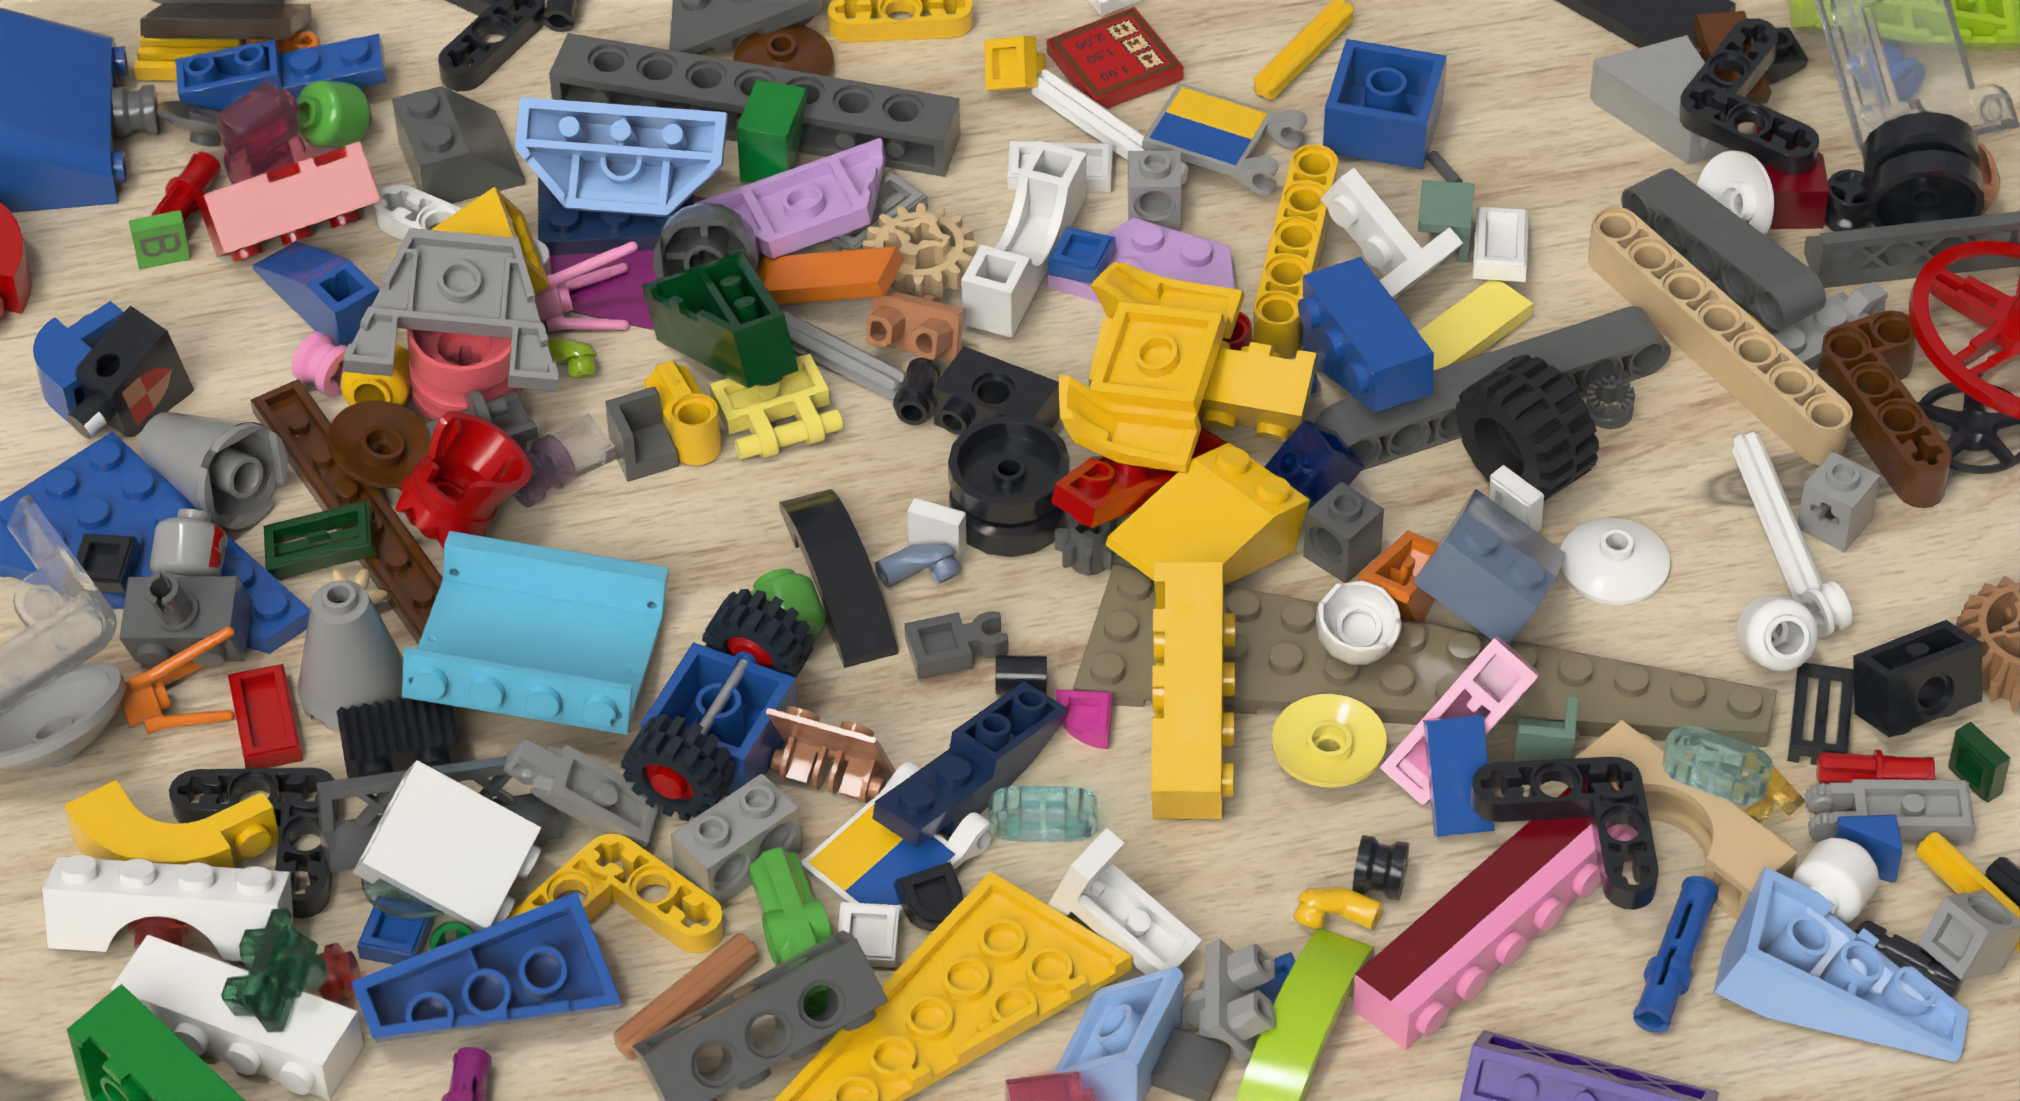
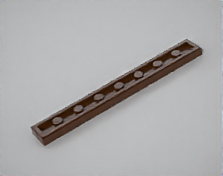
M299 379L251 399L253 414L261 425L276 433L283 440L288 455V463L323 511L367 500L370 502L375 511V520H372V523L376 528V538H373V541L377 546V556L358 561L364 569L369 570L370 578L377 588L388 593L387 602L417 644H419L443 580L441 574L378 487L369 486L354 480L345 474L333 461L327 443L331 423ZM358 524L338 528L336 530L339 531L358 526Z

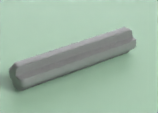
M782 311L786 319L794 351L802 355L811 354L814 361L890 400H893L897 391L903 388L907 377L905 371L787 311Z

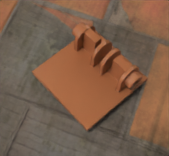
M789 706L786 713L767 708L766 715L786 743L785 750L777 748L771 760V770L779 772L780 779L806 786L809 785L811 779L812 788L820 789L825 782L833 759L834 762L827 784L828 792L833 794L839 792L842 796L868 803L871 798L873 799L886 786V778L879 777L880 772L893 775L896 771L884 752V748L881 747L877 738L873 737L874 732L865 726L848 721L841 722L840 728L820 723L818 715L799 707Z

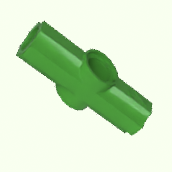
M782 847L763 851L756 861L749 864V877L763 913L762 925L767 947L775 965L782 964L832 936L824 905L820 899H813L808 879L802 869L797 852H788ZM816 986L807 992L803 1000V1008L806 1014L817 1013L825 1007L828 1000L826 986Z

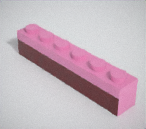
M1583 782L1582 793H1590L1587 792L1588 782ZM1568 787L1557 798L1571 793V789ZM1590 817L1529 821L1355 973L1352 1010L1405 1050L1423 1035L1429 1037L1436 1033L1445 1022L1448 1012L1462 1000L1470 1001L1475 998L1484 987L1487 978L1501 965L1507 967L1513 964L1522 954L1526 943L1540 930L1543 932L1551 930L1560 920L1565 908L1578 896L1582 898L1589 896L1596 889L1601 881ZM1624 824L1612 825L1606 830L1612 838L1620 841L1632 840L1638 836L1637 831Z

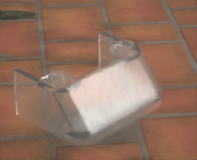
M29 494L19 500L6 527L38 570L24 578L14 594L13 604L15 612L26 629L0 645V716L105 649L114 636L117 627L116 615L112 607Z

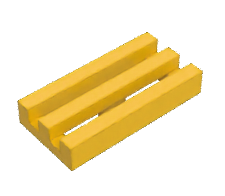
M140 34L139 41L141 47L137 49L138 61L134 63L135 77L139 81H177L176 59L243 46L242 40L144 38Z

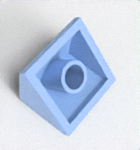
M1175 966L1098 989L1091 999L1050 1080L1058 1088L1095 1101H1144L1152 1086L1151 1073L1174 1027L1180 1029L1183 1023L1184 974Z

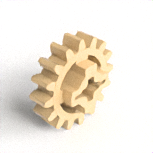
M918 203L916 211L908 213L903 206H898L897 217L895 218L881 214L879 216V227L869 226L867 228V241H863V249L897 246L904 261L891 286L894 287L895 292L903 294L911 292L914 293L915 297L923 298L924 293L932 292L934 296H938L941 299L943 298V288L946 286L959 291L961 289V277L963 278L977 252V242L974 241L972 226L963 227L960 214L946 218L945 207L943 206L936 208L933 213L926 212L924 203Z

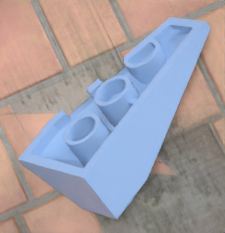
M1765 867L1760 873L1724 947L1713 993L1769 1019L1951 1062H1956L1961 1057L1969 1017L1967 1009L1945 994L1943 990L1914 967L1900 968L1874 947L1879 940L1865 928L1857 934L1834 916L1830 911L1835 905L1822 894Z

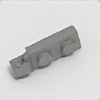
M1872 282L1855 289L1850 297L1844 292L1836 294L1835 297L1831 296L1826 299L1825 307L1822 310L1780 331L1770 329L1768 332L1813 371L1819 366L1823 336L1826 332L1836 326L1883 312L1888 293L1876 282Z
M525 738L522 740V743L508 752L503 771L524 785H532L530 792L536 797L541 798L545 803L603 834H621L631 839L643 849L649 845L660 805L656 803L654 808L647 805L645 801L648 797L645 794L637 796L631 790L634 782H626L623 774L568 744L561 749L551 745L543 748Z

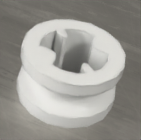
M1828 581L1820 586V590L1810 588L1802 593L1801 604L1814 616L1819 637L1831 635L1834 628L1844 630L1851 626L1853 619L1852 609L1845 592L1837 583Z

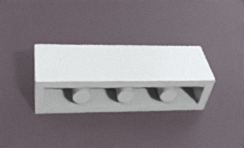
M150 935L146 936L111 987L113 991L120 984L125 986L198 1056L204 1054L226 1062L233 1069L245 1075H254L256 1073L280 1082L291 1092L300 1095L309 1093L330 1101L364 1047L358 1011Z

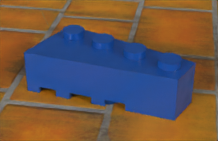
M578 892L351 982L372 1038L376 1043L622 1008L621 1000Z

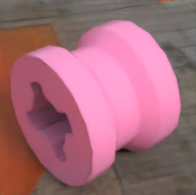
M316 331L311 333L301 342L294 354L291 366L292 374L303 383H316V388L322 394L328 397H337L342 394L340 384L343 373V358L348 346H336L333 338L324 332Z

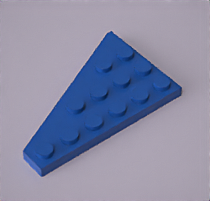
M110 432L0 502V577H15L24 584L62 595L66 589L75 591L69 578L84 534L135 536L141 545V550L132 577H150L152 572L149 569L157 524L161 520L177 517L179 509H198L118 436ZM227 535L221 576H238L253 600L246 647L270 654L307 629L310 608ZM75 591L96 597L98 605L111 609H124L126 594Z

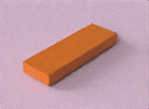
M897 246L787 255L774 259L763 257L757 268V275L777 305L884 297L904 259Z

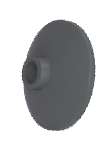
M166 101L159 103L157 106L158 115L171 124L190 131V142L203 146H220L221 136L244 134L258 129L260 125V119L251 113L205 108L182 101Z

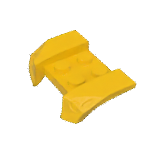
M1114 262L1090 285L1097 295L1106 316L1113 319L1090 388L1069 375L1059 374L1061 420L1074 443L1115 462L1187 473L1202 428L1198 412L1222 339H1231L1245 296L1244 292L1238 289L1166 278L1138 269L1128 263Z

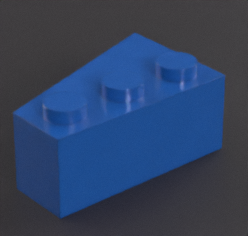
M1362 257L1303 275V299L1298 301V312L1303 323V351L1316 353L1315 366L1373 413L1433 394L1434 352Z

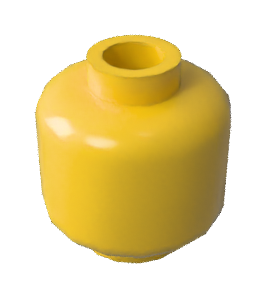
M396 343L392 376L343 372L340 387L343 398L349 406L364 401H386L404 407L413 387L410 378L408 351Z

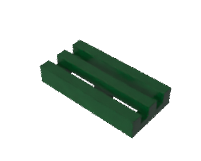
M367 500L264 525L265 569L278 580L377 556V546L373 541V538H376V528L372 523V520H375V511L370 502ZM358 524V526H356V527H352V528H348V529H344V530H339V531H335V532H331V533H328V532H327V531H330V530H334V529L343 528V527H347V526H351V525ZM306 536V539L278 545V543Z

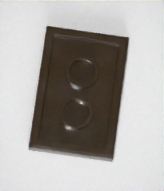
M163 3L140 18L141 36H144V38L290 39L312 21L311 4Z

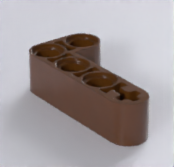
M1883 311L1828 330L1823 336L1817 375L1851 406L1853 413L1850 427L1851 432L1896 495L1904 503L1917 508H1928L1937 505L1945 494L1952 452L1946 441L1901 381L1911 372L1917 343L1909 315L1901 311Z

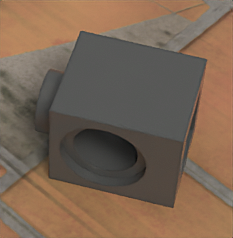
M1340 482L1306 512L1303 557L1340 581L1348 583L1381 553L1384 508L1343 482Z

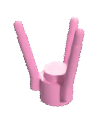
M629 242L557 273L547 275L550 285L535 295V304L541 323L546 322L548 333L564 329L627 330L629 328L627 320L564 317L563 313L573 311L569 291L627 272L628 266L626 263L605 267L593 272L590 271L635 252L638 249L636 242Z

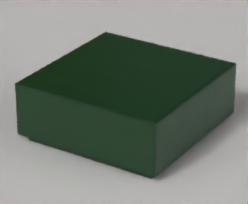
M1970 721L1955 731L1948 768L1959 779L1969 782V788L1983 801L1985 800L1988 803L2003 793L2011 757Z

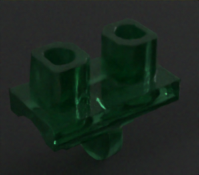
M288 908L272 909L264 928L244 930L239 944L240 958L250 971L248 975L227 978L221 993L222 1000L234 1016H256L268 1033L284 1031L295 998L301 996L303 989H314L324 984L328 972L326 962L316 954L318 944L299 933L293 927L291 922L292 914Z

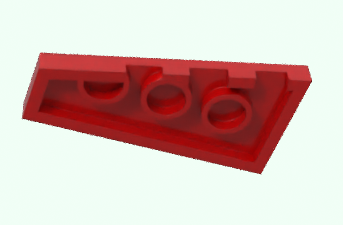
M1202 427L1192 459L1228 442ZM1104 456L1099 460L1090 458L1055 483L1051 503L1070 514L1076 522L1093 528L1136 511L1178 472L1121 464Z

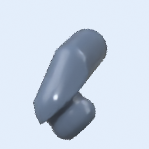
M946 543L910 545L875 562V570L882 584L889 587L927 568L930 569L933 580L941 583L959 574L961 565L954 557V554L957 553L954 548Z

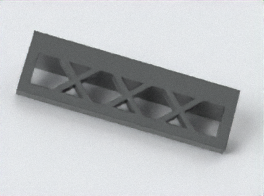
M2020 211L1820 233V236L1806 237L1804 255L1809 268L1819 277L1824 288L1917 278L1924 265L1941 251L1958 244L1974 241H2005L2020 244ZM1978 256L1956 262L1947 267L1946 270L1956 274L2019 267L2020 259L2003 256Z
M507 756L431 767L456 782L475 781L483 787L479 792L480 795L541 827L534 842L562 838L561 817L557 808L545 803L533 793L513 796L502 788L512 778L511 775L503 771ZM407 770L317 783L320 841L331 872L355 869L383 816L378 814H384L388 803L391 801ZM357 796L369 804L356 819L333 821L332 800Z

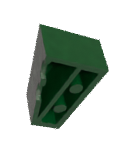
M742 251L642 285L656 339L747 388L756 385H773L781 381L785 375L799 371L785 316Z

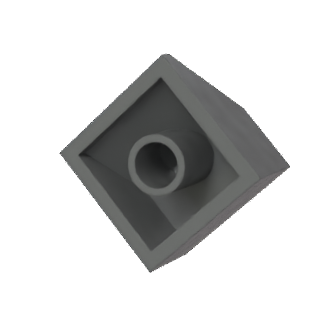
M443 86L392 98L398 143L418 190L452 204L479 197L493 187L502 191L525 185L524 175L496 110Z

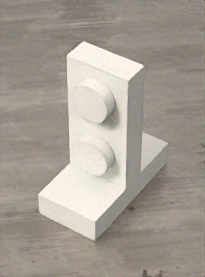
M1352 168L1340 177L1320 199L1328 208L1334 222L1343 227L1362 249L1365 259L1383 274L1384 277L1379 281L1394 301L1442 265L1463 244L1449 227L1421 248L1355 168Z
M1106 828L1069 867L1048 906L1070 919L1075 914L1099 936L1133 956V965L1145 975L1175 966L1179 969L1196 951L1202 939L1113 864L1124 842Z

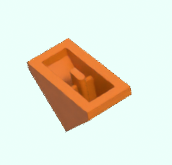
M1407 530L1360 573L1358 581L1363 580L1383 587L1397 603L1401 615L1400 618L1424 622L1435 599L1413 584V581L1439 543Z

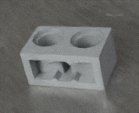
M760 774L671 834L674 870L712 896L720 906L752 885L749 877V864L756 861L763 851L782 847L788 852H797V854L802 851L799 807L766 776Z

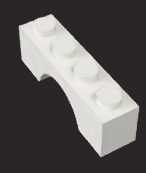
M1037 140L1019 173L1013 208L1000 241L995 248L981 244L961 280L962 308L966 309V318L963 325L1013 337L1048 271V259L1065 228L1072 226L1086 199L1085 152Z
M87 855L58 856L42 888L48 948L106 952L112 938L123 926L140 918L156 916L169 917L192 925L209 938L222 960L281 964L294 932L290 872L271 871L264 867L253 866L241 869L211 867L208 864L198 862L181 865L152 863L146 859L120 861L94 859Z

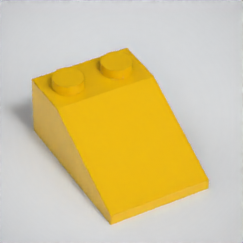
M1226 443L1193 458L1187 473L1178 472L1107 537L1106 546L1153 581L1154 561L1223 562L1224 586L1294 553L1310 499L1291 487L1285 479L1274 475L1253 460L1247 452L1235 447L1231 443Z

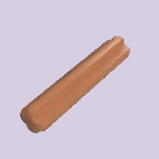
M738 933L731 937L615 1030L613 1036L617 1049L628 1059H637L638 1057L632 1048L634 1044L698 1010L758 962V948L755 943L749 940L743 933Z

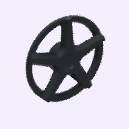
M1953 383L1944 384L1931 390L1920 402H1917L1929 419L1952 427L1951 436L1946 441L1952 452L1951 469L1971 474H1992L2005 471L2020 463V451L2014 456L1997 435L1999 429L2020 424L2019 419L2000 412L1989 413L1985 411L1984 404L1964 393L1962 411L1933 406L1934 402L1945 396L1964 393ZM1995 386V387H1997L1998 389H2001V390H2003V391H2005V392H2007V393H2009V394H2012V393H2010L2009 391H2007V390H2005V389H2003V388H2000V387H1998V386ZM1963 449L1968 451H1983L1987 449L2000 463L1980 466L1960 463L1953 459Z

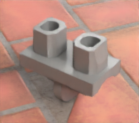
M1221 939L1206 944L1205 981L1199 984V990L1189 993L1183 999L1182 1018L1192 1027L1199 1028V1035L1207 1039L1216 1038L1228 1043L1234 1051L1233 1056L1237 1060L1243 1061L1250 1058L1255 1048V1036L1275 1027V1010L1271 1000L1259 990L1255 991V987L1275 979V962L1273 958L1257 944H1252L1238 951L1232 950Z

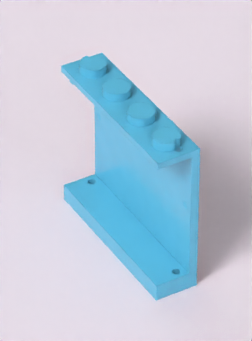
M449 531L444 544L443 580L417 649L405 647L402 697L628 735L666 612L669 567Z

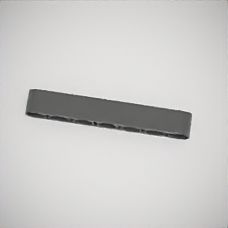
M1630 306L1434 370L1433 394L1377 413H1373L1355 397L1336 402L1328 406L1317 417L1314 425L1315 432L1338 468L1345 473H1356L1462 438L1456 422L1459 419L1456 413V403L1460 401L1459 395L1467 387L1514 357L1529 355L1532 359L1538 357L1545 360L1550 367L1553 365L1558 369L1563 377L1570 381L1577 389L1579 396L1583 398L1587 396L1590 383L1593 384L1595 379L1600 381L1602 376H1606V379H1610V376H1615L1614 380H1618L1621 377L1624 379L1623 383H1626L1627 381L1631 382L1657 372L1668 361L1671 347L1648 314L1641 307Z

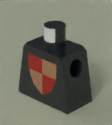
M129 306L76 367L75 376L86 398L67 415V418L71 425L87 439H91L106 424H109L126 437H135L143 431L145 425L152 417L162 412H168L194 391V388L168 330L134 307Z

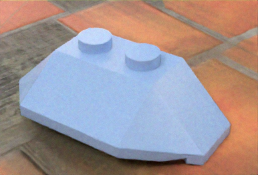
M520 97L515 149L566 210L670 217L723 166L728 114L727 112Z

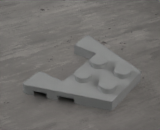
M409 228L382 280V287L372 306L367 308L360 322V329L352 344L349 343L344 352L343 372L392 376L397 329L403 328L510 338L512 343L508 387L557 391L559 372L556 362L553 363L548 347L549 339L544 323L540 321L535 304V293L518 238Z

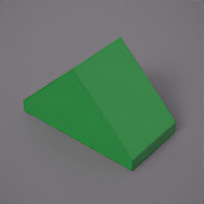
M756 80L736 127L740 182L753 183L796 167L808 88Z

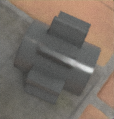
M1066 513L1065 528L1055 529V550L1062 552V566L1064 568L1072 567L1076 572L1085 576L1099 574L1105 569L1112 570L1114 554L1117 553L1106 546L1107 537L1117 528V518L1090 528L1076 522L1070 514Z

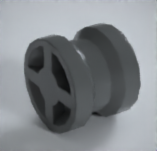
M154 84L143 85L139 91H128L124 87L112 88V111L117 138L129 137L134 131H144L147 135H158L160 133V117L157 114L158 99Z

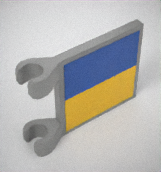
M1179 83L1142 139L1141 148L1150 151L1180 150L1182 161L1238 178L1254 193L1267 196L1276 187V180L1266 178L1262 174L1273 177L1279 169V163L1276 159L1268 156L1250 157L1266 132L1283 147L1288 149L1298 148L1304 140V134L1295 132L1291 128L1302 130L1307 123V117L1304 113L1297 110L1274 113Z

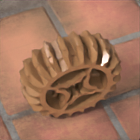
M2003 576L1997 587L1984 583L1978 595L1969 596L1961 611V615L1957 617L1955 626L1982 642V689H1988L1990 703L2004 698L2009 700L2013 712L2020 705V582L2014 583L2008 577Z

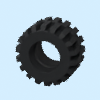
M1529 355L1514 357L1467 387L1459 395L1460 401L1456 403V413L1459 419L1456 422L1458 431L1462 436V443L1470 455L1473 464L1489 484L1490 475L1504 465L1543 493L1544 501H1546L1591 471V468L1596 465L1598 460L1596 452L1599 451V441L1595 435L1597 430L1588 412L1589 409L1572 383L1567 381L1562 373L1553 365L1550 367L1545 360L1538 357L1532 359Z

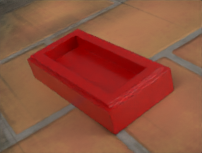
M284 663L228 674L246 769L270 768L303 761Z

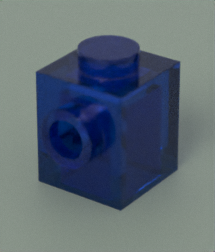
M1304 419L1264 467L1274 475L1285 479L1291 487L1310 499L1307 508L1309 510L1340 482L1349 486L1365 466L1336 431Z

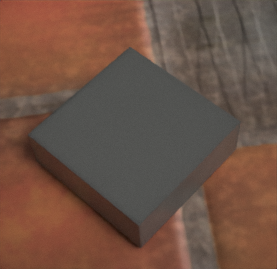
M1174 1027L1151 1073V1085L1195 1101H1209L1230 1059V1046Z

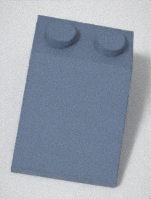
M1475 489L1413 581V584L1491 640L1499 636L1504 642L1509 644L1539 607L1557 578L1566 553Z

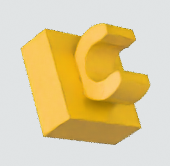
M1016 36L984 40L985 90L1005 91L1038 88L1037 74H1041L1043 70H1046L1045 54L1037 53L1036 37Z

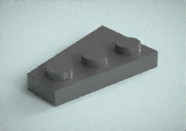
M673 0L669 50L696 54L713 47L716 54L734 47L732 39L756 30L761 34H768L821 14L822 0Z

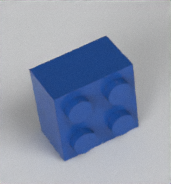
M1346 39L1325 105L1323 146L1333 150L1336 155L1424 169L1444 99L1447 55Z

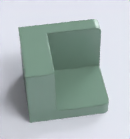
M1422 180L1418 231L1442 233L1450 227L1455 234L1460 235L1459 238L1463 242L1458 249L1457 262L1468 263L1475 184Z
M1567 696L1564 722L1518 718L1514 762L1573 759L1579 697Z

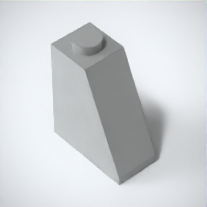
M1687 35L1594 60L1590 98L1594 104L1686 164L1714 158L1726 151H1733L1690 132L1680 122L1679 110L1682 92L1705 64Z

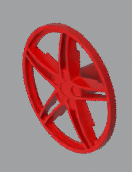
M1974 241L1947 248L1936 254L1924 265L1912 287L1909 298V317L1915 337L1933 365L1961 391L1989 408L2020 420V397L1998 389L1980 378L2020 358V275L2016 295L2009 296L1970 275L1967 279H1964L1946 270L1947 267L1956 262L1978 256H2003L2020 259V244L2005 241ZM1929 293L1955 311L1988 329L1971 339L1969 346L1953 355L1939 337L1932 322L1929 310ZM1996 345L2003 349L1970 369L1966 367L1989 352Z

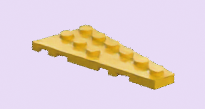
M990 871L881 986L889 1002L875 1009L877 1016L864 1026L851 1031H845L842 1027L774 1101H904L1132 971L1133 956Z

